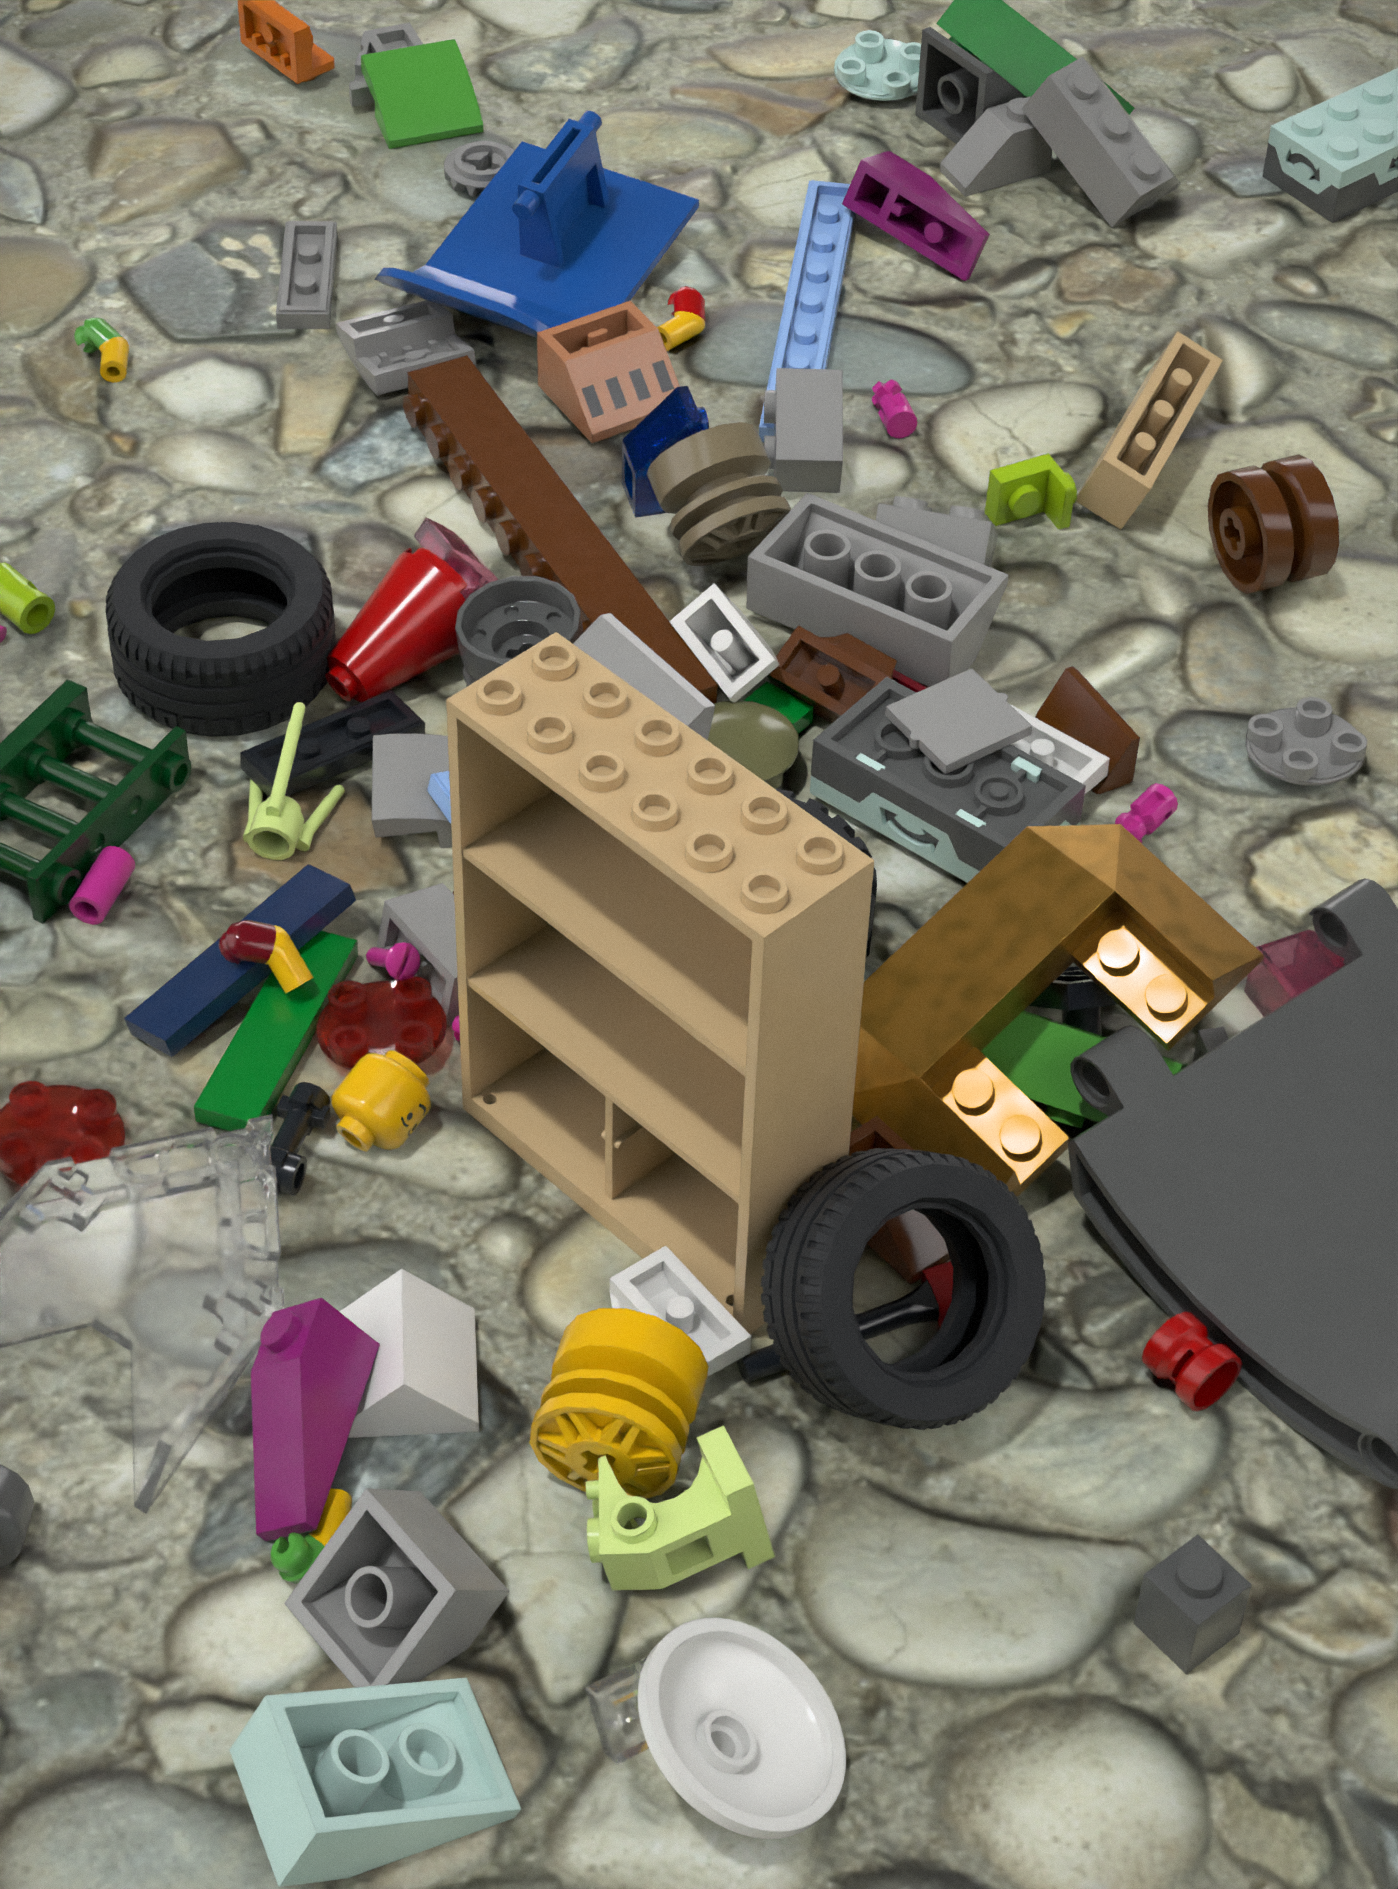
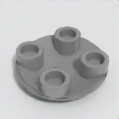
M1307 697L1301 699L1296 707L1278 709L1267 714H1258L1251 717L1248 722L1245 745L1251 760L1261 770L1275 778L1300 785H1327L1347 779L1361 768L1365 760L1367 738L1350 723L1332 714V706L1329 702L1316 697Z

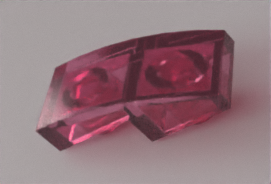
M427 517L424 519L414 537L423 548L430 550L445 560L464 579L468 586L460 593L465 600L470 594L489 582L499 580L461 537L440 523Z

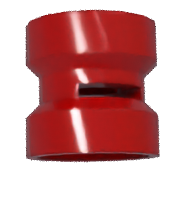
M1186 1311L1167 1320L1153 1334L1146 1344L1141 1358L1143 1364L1157 1378L1170 1379L1175 1384L1177 1397L1192 1411L1197 1412L1207 1409L1227 1393L1235 1383L1242 1368L1241 1359L1227 1345L1214 1344L1208 1338L1207 1327L1195 1315Z

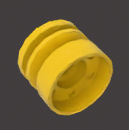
M598 1308L577 1315L564 1330L552 1365L551 1382L543 1390L540 1408L536 1411L531 1425L529 1443L538 1461L558 1479L586 1492V1481L599 1480L598 1458L606 1456L619 1485L627 1495L639 1496L645 1499L662 1495L676 1481L681 1456L685 1452L688 1442L689 1425L695 1420L706 1385L709 1365L701 1348L681 1329L654 1315L627 1308Z

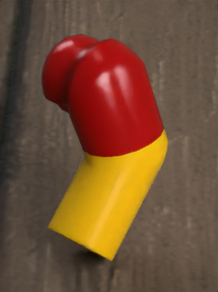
M681 287L674 291L668 299V305L674 304V311L671 313L674 318L657 327L666 351L701 333L705 328V299L695 288Z

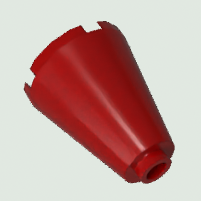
M411 547L406 549L395 560L327 656V667H329L330 671L326 674V679L330 687L346 701L355 699L358 702H364L459 654L455 626L458 610L466 601L460 592L468 584L445 560L430 550L420 547L412 554Z

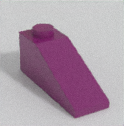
M891 151L861 159L842 202V205L964 281L970 279L990 236L930 175Z
M322 1297L272 1312L271 1317L262 1328L260 1334L261 1345L251 1369L256 1535L266 1542L278 1539L279 1537H288L292 1532L301 1534L317 1529L380 1346L378 1342Z

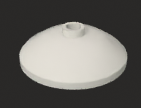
M702 1618L686 1622L668 1633L650 1652L642 1668L638 1684V1712L641 1727L651 1754L660 1771L675 1791L689 1805L714 1823L730 1831L762 1839H780L796 1835L811 1827L830 1810L841 1791L845 1776L846 1751L842 1728L837 1713L823 1686L794 1652L771 1635L756 1627L724 1618Z

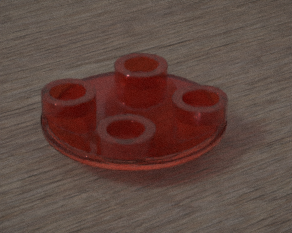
M413 976L404 981H376L365 984L347 980L335 984L329 990V1003L321 1012L316 1028L317 1040L323 1053L335 1064L351 1071L363 1056L369 1053L385 1055L389 1050L396 1051L416 1065H419L431 1057L441 1046L447 1031V1020L443 1007L432 996L431 984L426 979Z
M26 1081L18 1084L11 1090L9 1102L0 1110V1172L9 1180L24 1188L39 1192L62 1193L87 1187L107 1175L115 1167L123 1153L125 1146L124 1124L117 1111V1103L114 1096L106 1090H88L71 1085L45 1086L37 1081Z

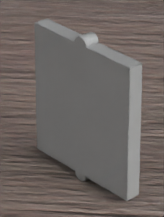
M972 668L886 706L885 716L909 738V747L912 749L919 748L944 774L1017 742L1032 733V725L1007 702V694L997 693Z

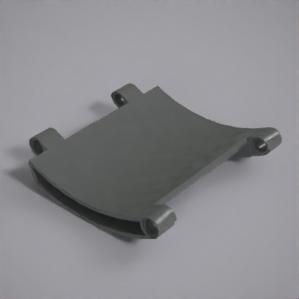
M1364 878L1354 882L1319 904L1309 913L1310 916L1313 915L1314 930L1319 940L1331 952L1343 957V963L1346 965L1174 1075L1148 1035L1131 1025L1121 1028L1076 1056L1071 1062L1070 1072L1077 1091L1088 1104L1105 1113L1108 1117L1069 1141L1068 1152L1074 1197L1102 1237L1161 1308L1171 1318L1185 1311L1195 1315L1207 1327L1208 1338L1214 1344L1227 1345L1241 1359L1242 1368L1236 1380L1280 1419L1359 1472L1385 1486L1398 1489V908L1381 885L1374 880Z

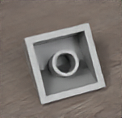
M366 1488L284 1604L354 1687L419 1682L467 1650L507 1596L509 1590L421 1491Z

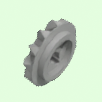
M476 141L459 146L452 150L445 158V179L452 182L454 190H468L470 196L474 197L483 192L515 149L492 141Z

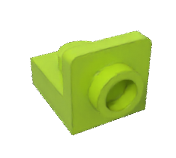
M1049 453L992 469L989 474L985 514L995 526L1044 512L1058 530L1067 528L1071 523L1073 504L1077 500L1075 482L1069 473L1064 472Z

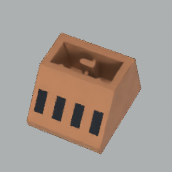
M631 300L537 333L538 386L591 443L613 437L614 435L685 410V399L659 329Z

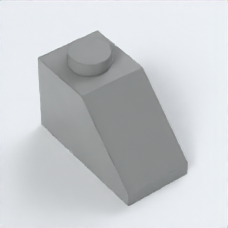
M1030 96L1015 98L1008 103L987 108L942 160L940 172L965 197L1050 173L1052 149L1022 110V107L1031 98Z

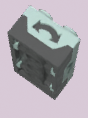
M1398 68L1271 125L1262 177L1331 223L1398 192Z
M888 677L883 679L813 739L810 779L811 794L967 883L1027 826L1080 825L1086 785L1011 744L950 773L944 774L919 748H910L909 738L885 716L886 706L916 693Z

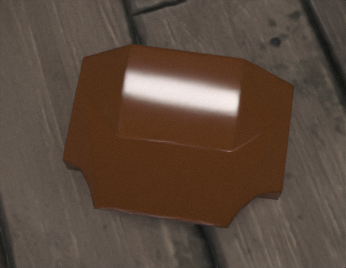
M798 625L776 655L780 665L769 673L767 677L776 687L813 706L814 714L833 723L886 677L892 679L897 660L848 633L833 637H819Z

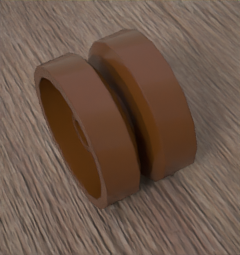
M1297 454L1263 463L1261 468L1252 465L1217 475L1211 485L1207 505L1209 531L1214 552L1223 573L1235 588L1245 594L1281 586L1285 580L1293 583L1328 574L1337 558L1339 520L1334 498L1326 479L1312 460Z

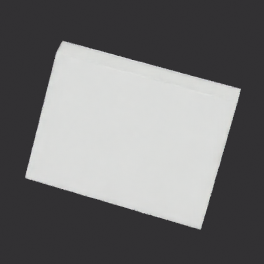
M400 1269L339 1311L380 1344L348 1438L479 1432L475 1309L413 1274Z

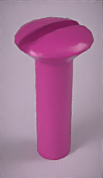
M397 943L390 949L372 947L366 953V960L370 965L386 968L390 976L396 980L404 981L412 978L420 967V954L416 947L410 943Z

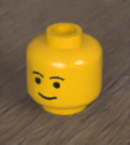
M389 1050L385 1055L369 1053L363 1056L331 1096L332 1107L341 1120L337 1124L336 1130L347 1142L365 1152L372 1145L385 1150L399 1148L431 1108L430 1095L426 1089L430 1084L428 1077L414 1062L396 1051Z

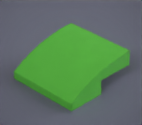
M455 39L361 55V71L375 101V118L389 149L483 132V121L474 88Z

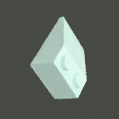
M467 1678L266 1695L229 1750L278 1887L350 1878L511 1820L521 1810Z

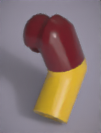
M243 920L232 923L220 937L219 949L227 961L239 964L241 961L269 965L285 994L314 978L289 934L280 926Z

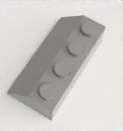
M806 493L748 556L746 609L793 629H796L799 625L819 637H833L848 633L897 660L894 670L927 686H933L968 670L976 660L1008 584V574Z

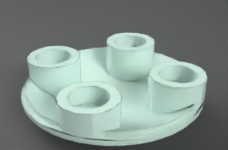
M862 31L856 35L855 43L838 55L834 66L836 79L846 90L866 99L890 101L909 97L917 93L921 44L884 39L883 35L877 31Z

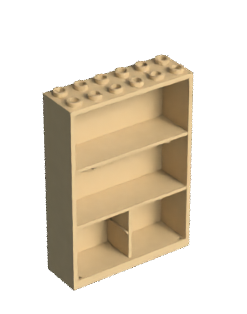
M555 632L446 699L463 1109L641 1258H645L662 1247L667 1246L751 1335L766 1323L763 1316L765 1305H762L761 1294L763 1293L761 1278L764 1276L765 1269H762L763 1259H766L767 1252L765 1250L768 1242L772 1240L773 1236L771 1233L774 1225H777L779 1222L778 1217L783 1209L788 1208L787 1203L792 1195H797L798 1188L804 1182L809 1183L810 1177L816 1171H822L823 1166L831 1162L836 1163L837 1159L849 1155L874 860L573 643Z

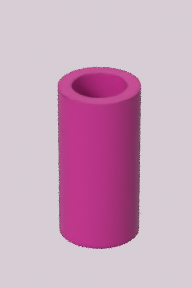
M107 846L102 849L69 903L70 910L75 917L82 922L92 925L103 922L135 869L133 857L125 850L116 846Z

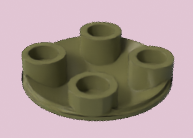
M739 700L735 703L732 701L714 703L715 710L708 741L774 789L778 788L782 784L783 773L792 766L798 755L799 738L792 723L780 712L763 704Z

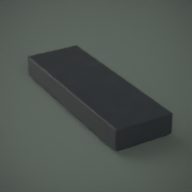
M390 690L303 726L285 796H290L373 761V735L425 734V722ZM286 734L240 752V768L268 797H270Z

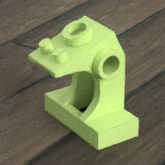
M724 1425L697 1437L702 1460L698 1475L690 1488L675 1498L659 1503H651L645 1498L627 1495L619 1485L606 1456L598 1458L599 1480L586 1481L587 1499H594L592 1501L594 1518H588L587 1544L591 1562L603 1564L612 1590L663 1589L739 1553L748 1569L775 1557L754 1483ZM634 1518H644L646 1521L641 1526L637 1524Z

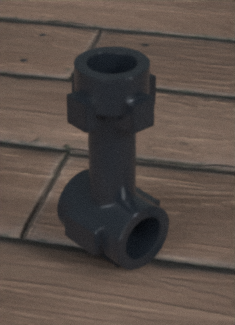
M301 1082L294 1086L290 1096H282L277 1105L278 1117L285 1120L272 1145L252 1143L248 1147L242 1162L241 1180L244 1183L251 1184L252 1190L278 1196L279 1193L295 1196L300 1191L306 1174L307 1159L305 1156L298 1155L297 1153L306 1136L311 1134L313 1128L325 1129L331 1117L330 1097L321 1087L312 1083Z

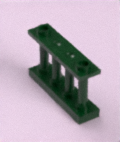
M67 679L0 742V822L9 818L60 841L42 860L0 842V870L27 882L34 920L44 924L62 905L68 904L102 849L107 846L120 847L173 792H177L184 787L191 775V761L189 759L186 730L175 726L153 749L93 724L87 687ZM86 746L133 767V769L117 785H114L63 761L75 749ZM47 781L97 805L80 822H76L25 798L39 784Z

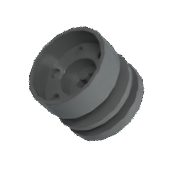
M538 576L507 577L489 582L470 594L458 610L455 626L459 653L464 664L463 677L466 687L555 632L571 643H574L583 634L581 611L574 595L559 583Z

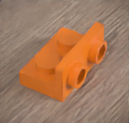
M238 0L241 43L295 83L311 81L318 75L335 68L334 57L313 43L310 26L279 5L275 0Z

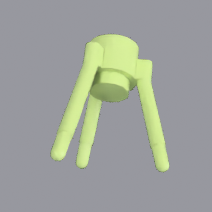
M297 702L293 707L272 792L266 801L262 802L263 791L250 779L248 822L243 834V840L249 844V847L255 853L271 860L290 858L296 848L301 851H308L314 833L328 817L345 792L342 785L334 786L305 824L300 805L294 799L285 796L305 713V705L301 702Z

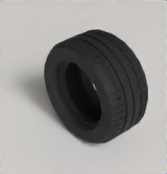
M212 522L178 528L154 538L136 550L113 577L106 595L105 612L114 675L119 688L132 705L161 725L170 728L177 726L186 730V733L211 737L238 736L266 730L289 720L293 707L297 702H301L307 707L327 684L326 674L330 671L329 667H327V656L336 645L331 583L321 563L301 544L283 533L259 525L238 522ZM239 616L271 624L265 629L235 639L205 641L174 634V632L182 627L207 618Z
M875 1148L869 1149L867 1152H854L851 1156L845 1155L837 1159L836 1163L831 1162L823 1166L822 1171H816L810 1177L809 1183L804 1182L798 1188L797 1195H792L788 1201V1208L783 1209L778 1217L779 1222L777 1225H774L771 1233L773 1236L772 1240L768 1242L765 1250L767 1254L766 1259H763L762 1269H765L764 1276L761 1278V1287H763L761 1301L762 1305H765L763 1311L764 1322L768 1323L766 1330L769 1338L774 1340L772 1345L776 1355L780 1356V1363L785 1369L789 1370V1375L794 1382L800 1383L801 1389L808 1394H812L813 1398L819 1403L826 1404V1407L849 1416L897 1428L926 1430L927 1428L936 1429L941 1428L943 1425L957 1424L959 1420L964 1421L972 1417L973 1413H979L986 1409L988 1403L992 1404L999 1397L1000 1392H1004L1010 1387L1012 1380L1017 1378L1022 1365H1025L1030 1357V1352L1034 1348L1036 1336L1042 1324L1046 1294V1275L1043 1268V1253L1040 1250L1041 1244L1038 1236L1035 1235L1032 1220H1028L1027 1211L1023 1205H1019L1018 1198L1013 1192L1009 1191L1005 1183L997 1180L996 1176L989 1170H984L982 1166L970 1163L962 1157L920 1150ZM913 1209L925 1215L944 1238L953 1266L952 1301L940 1330L920 1352L894 1364H887L877 1356L862 1338L853 1309L854 1273L867 1242L888 1220Z

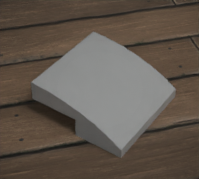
M429 300L336 323L337 334L350 360L363 380L377 396L408 388L407 372L466 355L476 366L474 349L455 334L452 313L444 306Z
M432 734L373 735L371 820L376 838L437 831L440 848L452 847L451 824L427 791L431 774L449 771L448 736Z

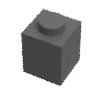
M1197 1534L1144 1574L1133 1624L1185 1674H1188L1240 1633L1252 1584Z

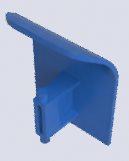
M586 111L578 121L568 119L546 149L522 141L424 266L414 272L397 268H383L374 280L383 285L537 338V333L630 301L699 208V199L603 168L596 136L597 130L602 125V120L597 113Z

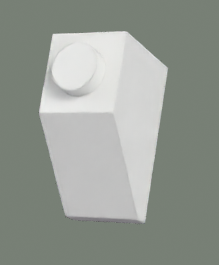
M715 583L669 621L733 703L737 702L780 665L770 646L743 612Z

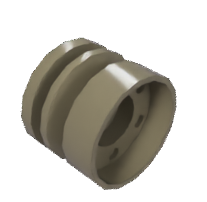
M743 422L729 423L700 431L662 452L649 466L647 476L660 507L665 513L676 514L672 517L669 528L672 535L677 540H680L678 549L687 565H712L753 551L791 511L788 501L785 497H781L783 489L780 482L774 476L765 475L768 472L771 461L753 424Z

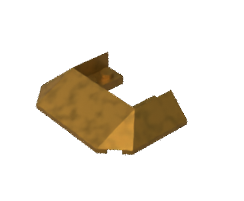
M1121 824L1027 826L864 981L852 1117L860 1125H863L878 1116L914 1150L962 1157L970 1163L978 1164L984 1170H989L993 1173L997 1180L1005 1183L1009 1191L1018 1197L1068 1149L1070 1138L980 1052L1074 962L1169 1051L1264 960V955Z

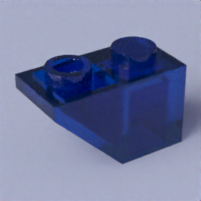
M688 386L676 387L622 439V486L635 518L665 513L659 505L647 476L650 464L662 452L677 442L700 431L709 429L706 410L703 406H696Z

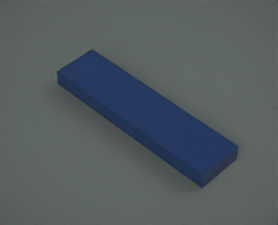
M308 864L241 921L251 920L280 926L289 934L297 950H299L356 901V898L349 883ZM219 938L128 1014L124 1020L131 1035L173 1057L269 976L272 970L266 964L241 961L239 964L227 961L220 952Z

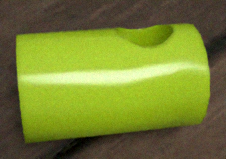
M0 563V613L24 633L35 634L42 631L50 624L54 617L55 602L47 594L39 591L30 580L10 564Z

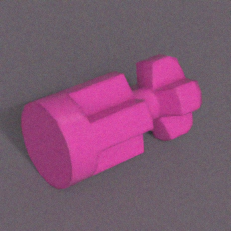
M892 379L885 384L880 381L875 383L872 388L874 392L872 402L877 409H880L878 414L888 434L894 438H904L912 434L918 424L917 417L906 396L900 393L902 388L899 383Z
M1151 784L1130 805L1131 810L1128 813H1121L1116 818L1115 824H1121L1142 843L1144 835L1152 834L1177 810V798L1163 784Z

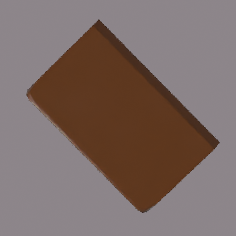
M1074 666L1066 668L1038 710L1035 718L1110 758L1107 776L1091 789L1093 793L1103 794L1133 782L1140 737Z

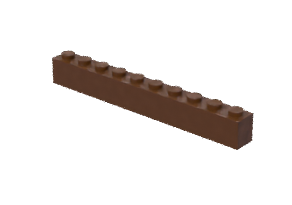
M466 355L407 372L408 396L403 398V408L408 423L412 428L418 427L426 438L431 455L435 459L440 458L446 465L455 488L458 491L464 490L472 501V506L478 520L481 523H488L496 535L500 550L505 556H512L520 568L521 576H538L559 583L572 593L581 611L583 633L600 615L611 613L713 704L717 703L716 682L470 358Z

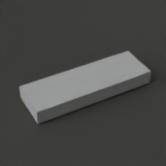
M288 221L285 223L276 309L277 329H330L338 240L337 222Z

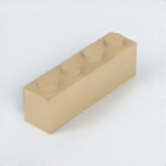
M1177 331L1143 381L1079 491L1076 502L1121 530L1152 488L1223 360Z

